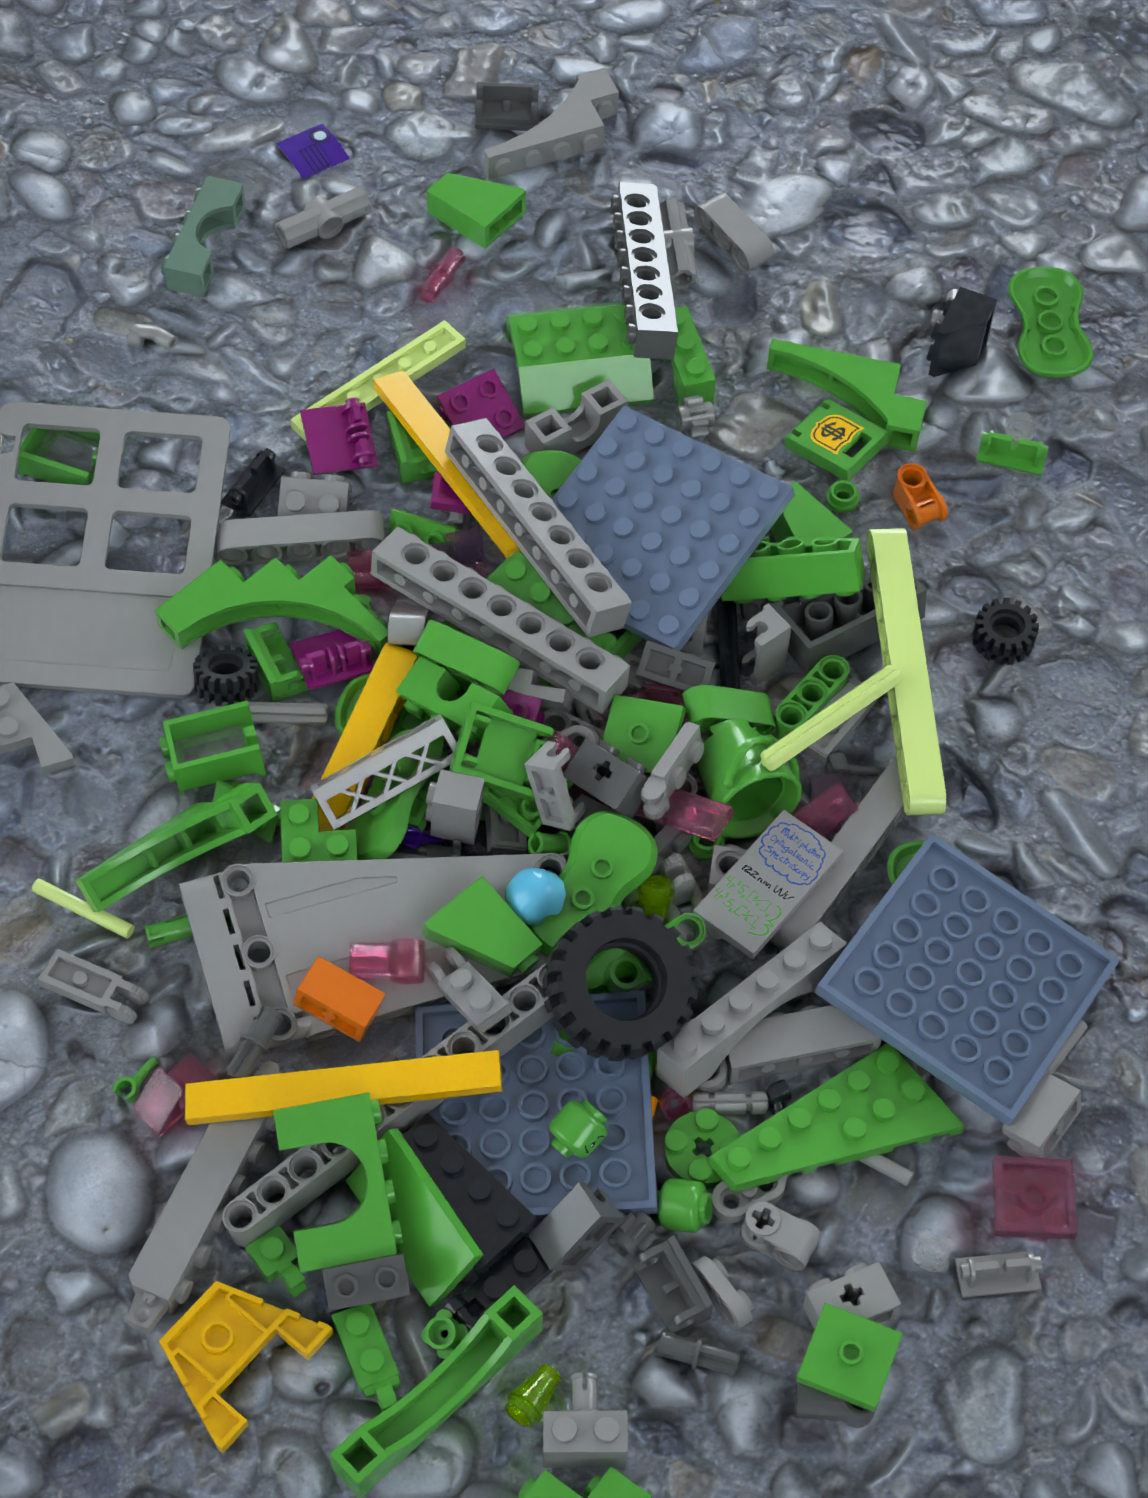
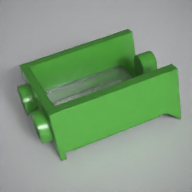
M31 428V431L25 440L22 441L18 462L21 476L29 475L51 483L91 484L94 478L100 434Z
M248 700L163 721L166 736L159 737L164 758L171 757L170 761L164 762L169 783L177 781L181 796L184 795L183 791L214 784L218 780L226 781L253 773L267 777Z

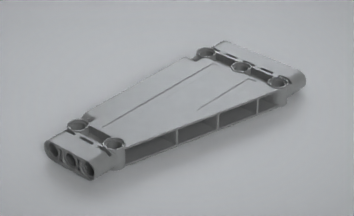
M570 851L561 854L232 864L223 872L180 883L181 897L227 1059H233L242 1044L240 1037L242 1034L248 1033L262 1006H267L280 1013L284 1017L283 1021H286L291 1027L285 1035H273L267 1046L269 1049L273 1047L277 1049L286 1048L294 1041L301 1039L316 1041L342 1033L293 1005L297 988L318 956L386 994L371 1025L414 1013L416 1006L442 1005L450 1002L441 993L438 984L429 975L424 965L432 959L441 967L446 977L456 969L446 959L444 950L447 948L428 940L422 934L424 923L481 876L486 879L505 901V889L509 882L519 871L525 868L543 869L550 867L555 869L560 875L566 865V861H568ZM241 878L246 880L249 885L245 890L236 892L228 887L229 883L234 879ZM216 882L220 883L223 898L219 899L218 892L215 885ZM227 917L230 919L234 934H229L225 920ZM255 949H264L270 956L263 963H255L249 959V954ZM239 952L244 970L239 969L235 953ZM540 952L537 955L540 961L525 974H522L519 970L512 977H509L461 955L466 963L469 961L494 989L521 982L544 965L548 959V956ZM247 988H250L254 1006L251 1007L245 990Z

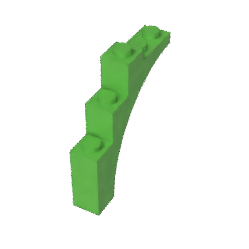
M332 555L301 579L291 565L287 564L284 566L275 557L246 581L235 567L229 568L220 559L155 610L159 627L181 650L203 635L229 624L268 617L307 619L338 628L357 639H361L362 642L368 640L371 649L378 655H380L382 648L388 642L387 622L379 616L375 618L368 611L366 602L361 596L356 594L354 581L356 576L346 563H339Z

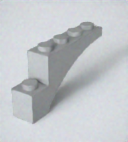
M606 68L576 75L575 87L566 100L551 115L525 133L504 143L484 149V172L488 180L604 148V123L601 119L618 115L619 91Z

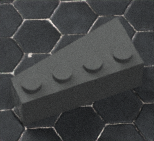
M914 577L921 620L925 618L927 590ZM871 578L864 580L860 591L849 596H838L836 593L823 594L813 599H805L799 596V601L784 605L782 601L770 604L791 626L788 653L806 674L825 656L838 655L846 658L880 640Z

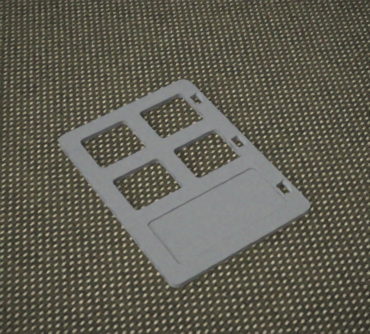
M9 402L1 407L0 686L14 682L17 687L175 699L188 698L195 692L193 662H195V658L198 655H201L203 636L181 650L159 627L155 610L213 565L231 435L230 425L226 419L216 416L26 402ZM28 428L99 433L100 441L93 482L89 485L17 480L16 474L24 431ZM134 435L201 441L202 449L195 491L183 493L119 487L126 438ZM4 438L15 440L13 454L2 453ZM22 507L87 513L80 563L77 566H60L3 561L2 555L11 509ZM117 515L189 520L191 527L184 571L181 574L106 568L114 517Z

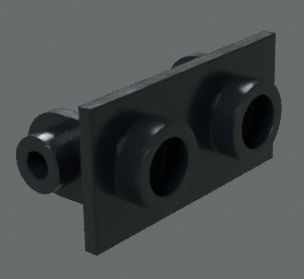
M268 448L264 449V451H259L236 483L230 487L221 504L250 517L286 471V468L275 464L276 454Z

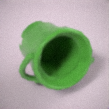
M742 718L728 719L709 728L713 735L705 742L702 740L704 743L703 755L697 763L693 764L709 799L711 820L719 833L732 839L752 838L762 834L783 810L792 814L802 797V785L799 781L800 769L796 757L794 756L787 761L789 767L783 764L776 770L769 771L761 764L760 754L779 741L772 735H760L754 725L750 727L748 721Z

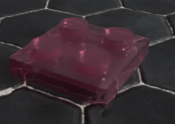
M994 1156L992 1160L995 1236L1075 1240L1077 1236L1073 1159Z

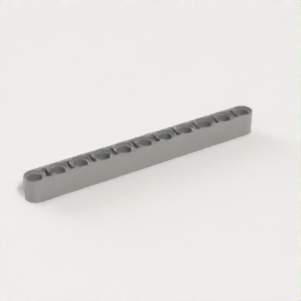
M546 963L502 996L509 1003L512 1013L482 1034H479L467 1022L421 1058L456 1055L467 1050L473 1051V1053L499 1050L500 1057L506 1054L554 1017L553 1012L547 1013L544 1001L548 999L547 991L542 990V981L547 975ZM530 1004L534 1006L528 1011L518 1010L523 1005ZM496 1027L504 1029L498 1034H488L491 1029ZM447 1098L412 1101L401 1106L395 1105V1103L379 1105L382 1123L376 1127L377 1140H380L390 1129L398 1128L400 1133L404 1132ZM318 1143L303 1146L226 1205L222 1213V1221L232 1241L238 1246L246 1247L274 1227L281 1226L357 1168L361 1163L360 1160L348 1148L340 1154L332 1153L335 1147L340 1145L337 1143ZM316 1169V1173L313 1176L300 1178L304 1171ZM276 1193L284 1194L280 1201L276 1203L268 1202L272 1195ZM248 1217L252 1218L247 1226L243 1228L235 1227L239 1220Z

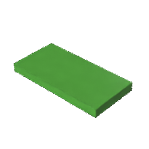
M398 1128L390 1129L380 1140L385 1139L389 1163L382 1164L384 1180L392 1179L396 1203L389 1204L391 1221L399 1219L403 1239L402 1244L396 1245V1250L403 1253L406 1272L428 1306H437L480 1260L483 1253ZM362 1163L346 1179L347 1184L359 1202H361L366 1187V1176Z

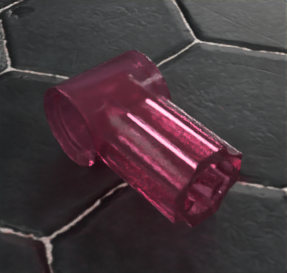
M405 938L393 940L391 944L350 943L349 973L357 978L390 979L391 982L398 984L422 983L425 981V942L418 939Z

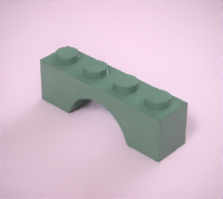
M207 176L202 187L197 188L194 204L191 210H187L184 215L183 227L180 233L177 232L174 236L170 255L165 256L162 262L161 273L165 275L167 289L204 297L214 276L211 252L201 244L208 236L217 231L236 228L246 206L243 183Z

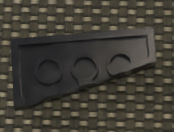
M427 1113L402 1136L483 1253L480 1260L472 1267L479 1278L537 1224V1219Z

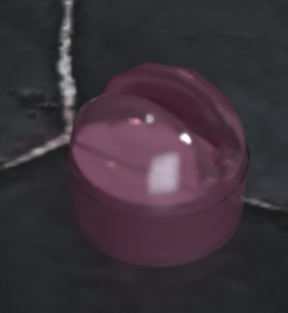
M672 1088L665 1089L659 1096V1107L667 1120L676 1121L692 1110L689 1096L687 1095L683 1098ZM677 1099L679 1105L672 1108L670 1102Z

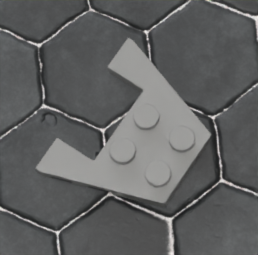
M14 682L1 685L0 754L34 745L43 775L75 766L72 753Z

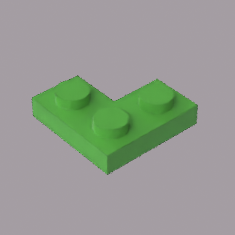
M317 799L280 801L282 863L358 860L356 829L320 832L319 803Z

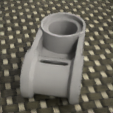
M768 1202L752 1204L747 1209L745 1221L742 1223L740 1230L741 1239L749 1248L776 1260L785 1268L797 1272L805 1269L821 1237V1232L812 1223L802 1218H797ZM758 1223H762L765 1225L763 1229H759L756 1227Z

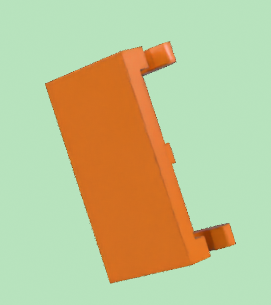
M318 956L297 988L293 1005L354 1040L361 1042L364 1034L380 1009L379 1006L386 994Z

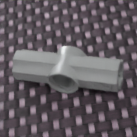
M362 186L329 200L323 196H318L306 204L304 211L275 223V231L285 249H289L318 235L323 239H329L341 231L343 224L372 212L371 203Z
M667 198L659 205L671 285H674L677 289H685L697 280V270L694 261V235L692 228H688L684 203L679 202L676 198Z

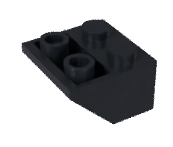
M961 286L955 298H948L942 314L944 319L943 321L937 320L932 330L931 339H934L935 342H932L926 360L931 361L928 375L936 377L977 365L988 343L997 299Z

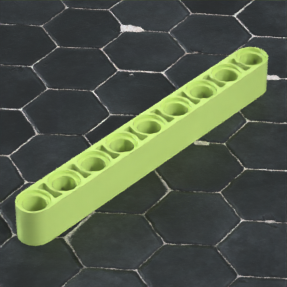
M905 528L869 529L867 533V555L883 667L893 665L901 672V682L889 690L887 695L904 811L907 816L944 814L946 810V789L907 532Z

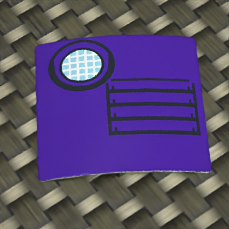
M323 124L276 143L302 179H306L350 159L338 140Z

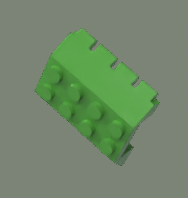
M622 301L572 306L570 308L563 307L517 312L505 315L509 343L512 342L519 375V398L523 418L535 417L553 407L559 414L574 413L581 403V393L608 379L612 381L628 400V406L654 404L650 358H634L632 344H627L628 324L624 323L625 305H622Z

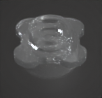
M922 1229L917 1235L919 1241L917 1249L911 1252L912 1262L927 1271H935L938 1274L945 1273L949 1269V1255L956 1249L955 1241L948 1236L942 1238L934 1235L930 1229ZM935 1248L937 1253H930V1249Z

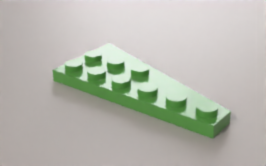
M886 1043L712 1154L709 1164L734 1193L776 1182L779 1177L801 1172L803 1175L815 1172L817 1167L832 1163H835L836 1166L874 1155L892 1152L894 1147L915 1142L916 1145L930 1142L931 1138L948 1134L950 1137L962 1134L965 1125L896 1049Z

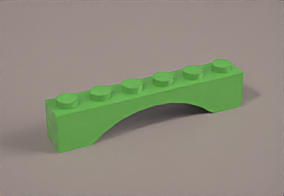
M514 1285L484 1312L458 1346L422 1382L390 1408L358 1427L329 1454L332 1470L358 1498H363L543 1330V1313Z

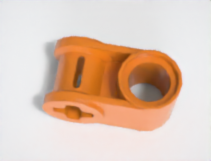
M915 463L901 466L897 473L893 498L903 512L909 527L916 531L921 529L923 524L934 520L939 522L945 521L948 518L946 502L935 488L926 470Z

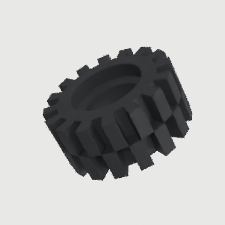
M998 598L993 599L991 606L985 603L982 610H979L972 633L973 645L977 644L976 650L979 654L986 651L984 656L986 660L990 661L992 656L995 657V664L1001 665L1002 659H1006L1007 665H1013L1015 658L1020 663L1024 661L1025 655L1029 657L1032 649H1034L1039 630V623H1036L1037 616L1035 613L1030 615L1032 608L1028 605L1022 609L1020 607L1022 601L1017 599L1015 604H1009L1010 598H1004L1002 604H1000ZM997 625H1007L1014 628L1019 635L1013 638H1005L996 634L992 628Z
M224 645V650H220L216 646L212 647V652L206 649L202 652V656L198 655L195 658V662H193L194 689L197 692V696L200 699L204 698V701L209 704L215 700L216 706H222V702H228V705L234 704L236 700L243 702L246 701L245 697L253 698L254 692L257 693L259 689L258 662L256 656H252V652L249 650L243 652L242 647L238 646L235 650H231V645Z

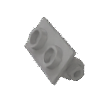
M1034 1251L955 1258L962 1298L1041 1291L1042 1289L1038 1274L1042 1272V1260L1040 1256H1035Z

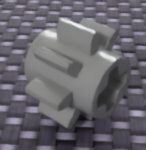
M699 395L684 397L685 405L678 406L676 409L680 431L688 430V434L692 438L708 435L707 427L715 425V414L711 401L703 402V397Z

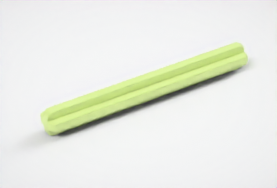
M893 665L884 667L761 752V764L769 771L779 768L901 682L900 670L896 669Z

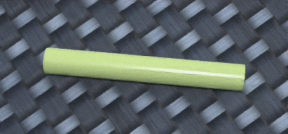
M40 878L32 886V892L127 939L134 932V925L104 910L99 913L93 912L88 902Z

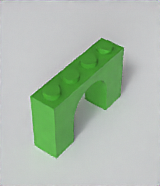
M368 1092L272 1110L280 1151L318 1143H337L347 1147L358 1157L366 1176L364 1196L359 1206L349 1216L336 1222L293 1230L300 1273L397 1254L396 1245L402 1244L403 1239L399 1219L391 1221L389 1204L396 1203L392 1179L384 1180L382 1164L389 1163L385 1139L377 1140L375 1124L382 1123L378 1099L371 1100L370 1093Z

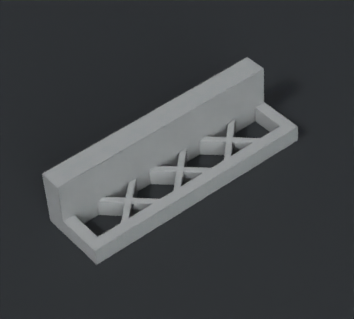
M438 714L311 785V790L335 830L435 774L440 769L451 765L457 742L443 717ZM444 735L453 753L441 760L426 757L430 742ZM423 747L421 755L412 753ZM407 756L419 760L416 773L411 777L404 778L393 775L399 759ZM424 761L432 763V765L422 770ZM390 765L388 773L380 771ZM372 774L387 778L383 792L375 797L361 793L364 779ZM391 780L400 782L394 785L393 787L389 788ZM358 783L356 791L347 789ZM338 793L354 796L350 811L337 818L326 801ZM359 798L368 800L357 806Z

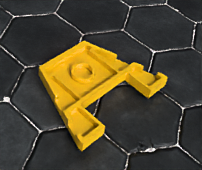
M215 1281L159 1340V1343L217 1449L223 1454L249 1425L248 1421L220 1397V1394L275 1335L281 1337L309 1361L333 1335V1329L326 1323L321 1321L316 1323L301 1317L298 1312L287 1308L285 1310L265 1303L262 1298Z

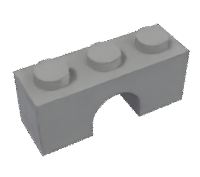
M608 379L581 393V403L570 416L563 419L553 407L525 421V447L530 453L538 450H558L574 454L595 443L623 406L628 407V400L612 381Z

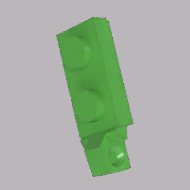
M371 1303L357 1305L332 1315V1321L361 1394L364 1393L366 1399L376 1396L380 1409L384 1412L398 1402L393 1389L401 1386L399 1372Z

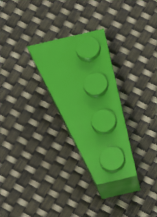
M765 536L721 595L722 602L733 601L736 604H745L754 599L767 598L769 601H781L791 596L813 599L822 594L836 593L838 596L855 594L861 590L866 577L860 538L818 537L812 540L811 544H805L804 540L800 537H787L779 543H770L769 536Z

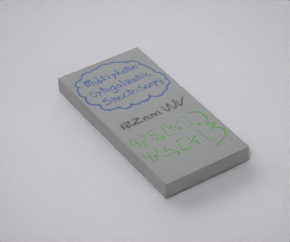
M783 810L693 910V914L698 915L704 921L706 927L753 960L840 861L844 851Z

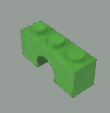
M687 306L675 308L678 336L674 360H662L663 362L671 361L673 389L679 405H685L684 397L696 395L702 396L703 402L711 401L712 405H714L716 378Z
M421 656L395 691L405 701L403 707L409 713L420 719L423 714L430 719L440 714L448 728L456 731L457 737H459L467 706L471 701L513 714L512 710L498 695L474 683L470 685L462 697L452 701L460 688L458 682L446 669ZM472 726L467 744L474 746L476 742L480 744L484 729Z

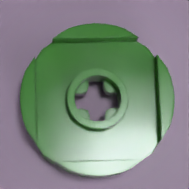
M703 1108L698 1112L687 1113L670 1126L665 1136L664 1160L666 1167L674 1178L700 1181L706 1189H714L723 1180L710 1166V1156L706 1157L703 1153L698 1156L694 1154L696 1144L701 1142L709 1144L712 1155L739 1138L740 1134L728 1119L718 1115L713 1109Z

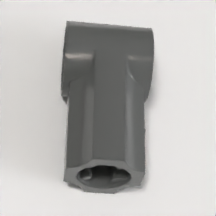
M799 1382L796 1383L795 1418L842 1421L854 1428H862L868 1425L874 1418L875 1412L867 1409H855L847 1401Z

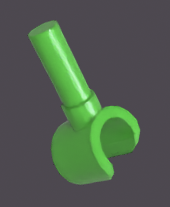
M151 1057L132 1078H119L113 1086L114 1093L119 1096L125 1088L132 1087V1091L126 1096L125 1100L130 1104L136 1103L141 1096L139 1086L159 1063L155 1057Z

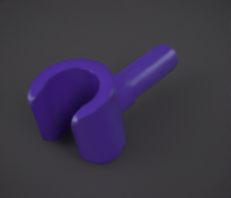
M408 826L399 846L416 849L422 843L440 845L442 838L424 834L418 827Z

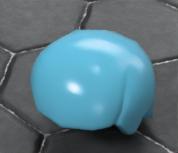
M525 868L519 871L505 889V902L528 925H542V920L546 916L559 914L566 896L564 882L555 873L539 868Z

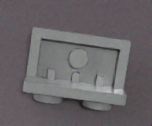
M293 471L291 472V477L281 476L277 516L348 512L349 495L352 493L353 486L345 482V477L325 475L324 480L311 479L310 473Z

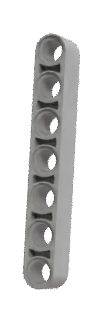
M896 756L831 841V843L844 851L843 857L769 940L770 943L784 950L817 923L825 924L905 815Z

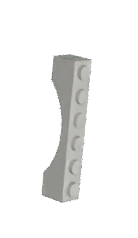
M821 922L817 923L681 1028V1032L676 1037L657 1049L656 1075L680 1096L685 1098L714 1074L734 1046L765 1016L797 996L814 992L819 982L848 943Z

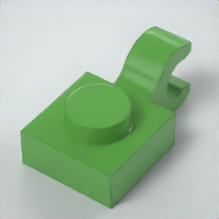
M279 1225L245 1247L247 1255L268 1284L279 1277L293 1298H296L308 1289L304 1283L306 1281L304 1276L296 1267L298 1264L296 1247Z

